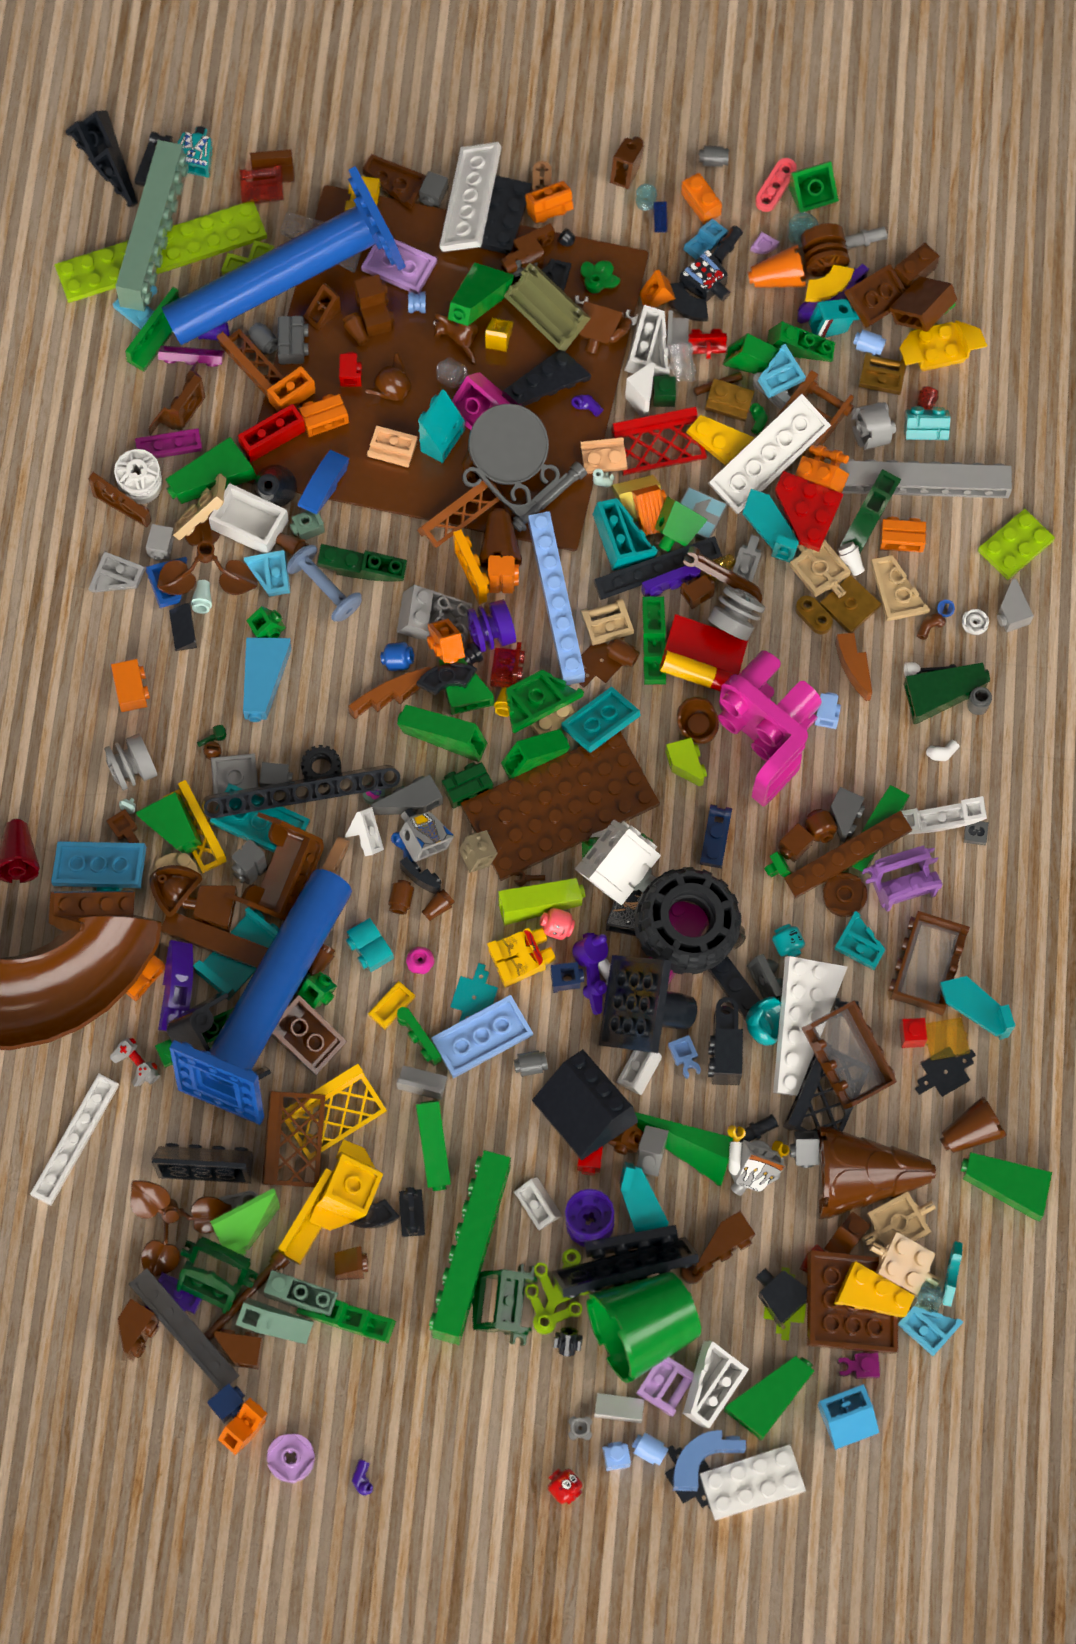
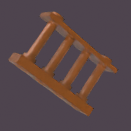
M811 370L806 376L805 381L800 384L777 416L801 394L806 398L809 393H814L839 409L833 418L815 407L831 425L813 444L815 446H823L843 417H848L853 411L854 396L850 394L845 402L818 386V374ZM806 449L801 454L808 458H815V454L809 453V449Z

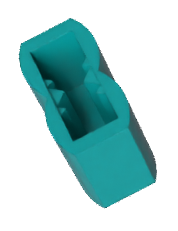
M370 918L346 931L348 937L345 939L346 943L352 951L356 950L360 955L357 959L363 969L368 968L370 972H373L394 959L390 947Z

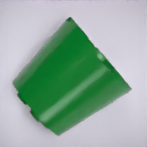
M666 1272L588 1295L590 1299L586 1302L587 1312L599 1346H605L609 1357L606 1358L607 1362L615 1374L625 1383L634 1381L701 1335V1324L694 1299L681 1279L673 1272Z

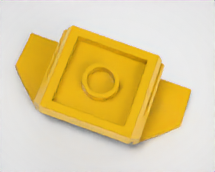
M956 320L955 323L948 322L932 326L928 332L922 330L910 331L899 349L905 365L918 363L922 371H928L962 363L969 357L971 350L987 347L980 328Z
M343 1139L336 1155L338 1161L323 1197L316 1203L309 1219L310 1223L329 1231L359 1220L367 1215L383 1176V1173L373 1165L365 1148Z

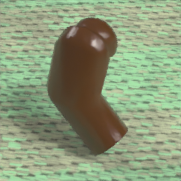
M469 451L462 460L463 471L474 465ZM468 472L466 475L467 480L475 479V472Z
M939 613L923 619L917 637L927 640L931 628L935 626L938 628L943 627L946 624V619Z

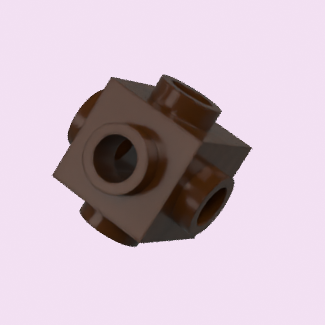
M636 1123L609 1141L608 1144L614 1147L613 1150L622 1155H626L627 1152L637 1153L644 1132L637 1127Z

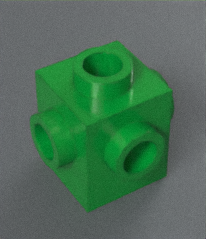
M262 606L246 620L257 638H278L280 633L286 628L281 621L283 618L278 611Z
M319 972L313 976L309 975L306 977L298 995L313 1009H316L323 1004L328 1005L335 996L333 992L337 985L332 982L328 975Z

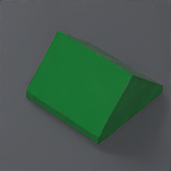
M831 161L791 173L789 190L799 213L839 201Z

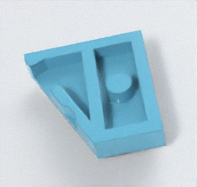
M784 344L771 360L766 370L763 371L758 382L767 397L771 398L804 382L806 376L786 344Z
M285 550L244 557L245 563L269 597L291 593Z
M913 1306L898 1323V1326L928 1353L934 1356L963 1324V1321Z

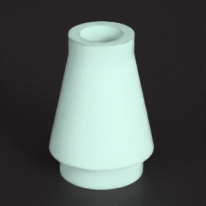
M207 580L197 581V586L190 602L192 610L196 613H208L212 607L210 582Z

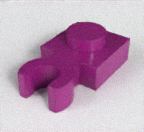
M878 1353L854 1354V1361L846 1357L838 1359V1363H845L848 1367L846 1371H839V1376L846 1377L851 1372H855L856 1379L880 1377Z

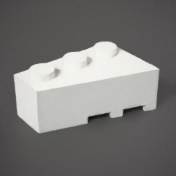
M644 305L638 318L624 371L634 374L652 362L655 363L654 376L670 374L667 358L668 348L666 346L665 311Z
M703 1341L683 1414L701 1428H710L749 1369L713 1341Z

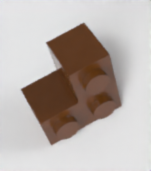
M379 274L355 280L356 303L362 316L367 336L371 337L392 331L391 322H395L392 310H388L386 306L389 302L385 281L381 282Z

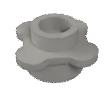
M573 1416L569 1419L570 1432L568 1436L571 1440H576L577 1438L589 1440L592 1437L590 1432L592 1420L590 1417L576 1418Z

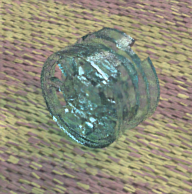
M808 213L794 215L789 223V240L793 244L796 243L799 247H802L801 234L807 229L818 225L816 218Z

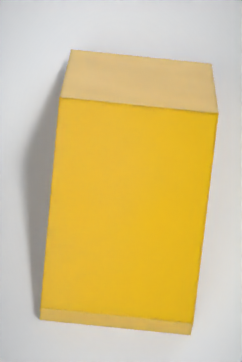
M492 318L485 333L486 348L506 352L513 322Z

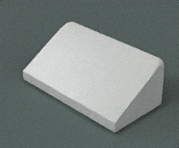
M634 1050L617 1083L636 1094L642 1095L662 1056L659 1053Z
M538 1178L528 1180L514 1191L538 1230L543 1229L562 1216Z
M597 1393L594 1417L642 1423L644 1399Z

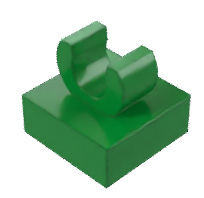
M779 852L770 855L773 863L764 867L768 876L772 878L780 874L785 878L792 874L784 857Z

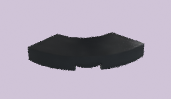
M683 282L670 283L675 299L667 302L668 305L685 318L694 321H708L706 299H698L691 296L685 290Z
M458 662L435 666L419 678L417 686L435 696L442 689L449 686L467 688L477 672V668Z
M384 1199L378 1203L371 1204L365 1217L349 1224L366 1229L380 1228L395 1222L400 1216Z

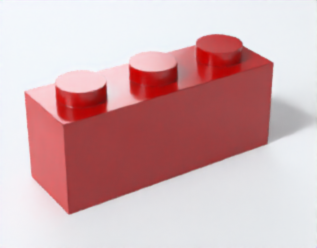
M291 404L238 435L239 446L251 463L305 432V422L294 404Z

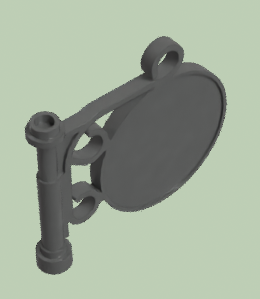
M501 404L485 411L473 424L469 434L468 447L475 467H470L463 472L462 481L468 487H476L483 480L499 500L516 515L513 518L512 524L520 533L527 529L525 524L528 523V515L537 514L545 509L574 481L583 479L587 475V471L579 462L575 461L569 467L568 473H565L559 479L560 473L558 468L554 465L544 464L548 455L549 441L541 420L525 407L515 404ZM552 469L555 472L554 480L531 500L530 490L521 483L533 477L540 470V479L544 484H547L548 480L544 477V471ZM473 471L481 479L477 480L476 483H470L466 475L468 472ZM489 480L498 484L514 485L510 491V498L513 502L516 501L514 496L515 490L517 488L523 489L526 493V504L516 505L508 502Z

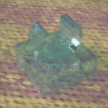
M925 1283L924 1286H921L915 1306L929 1312L938 1313L944 1292L941 1291L939 1286L937 1289H932L928 1287L929 1283Z

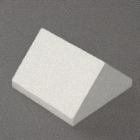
M652 362L628 377L626 381L625 398L641 418L647 417L649 414L655 363Z

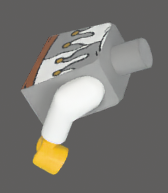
M730 1125L727 1133L733 1138V1142H730L728 1169L734 1180L731 1190L739 1196H742L747 1188L760 1192L768 1184L779 1179L781 1171L785 1168L783 1156L789 1154L790 1148L781 1141H774L772 1150L743 1140L741 1143L740 1139L746 1134L745 1129L738 1126L736 1133V1126Z

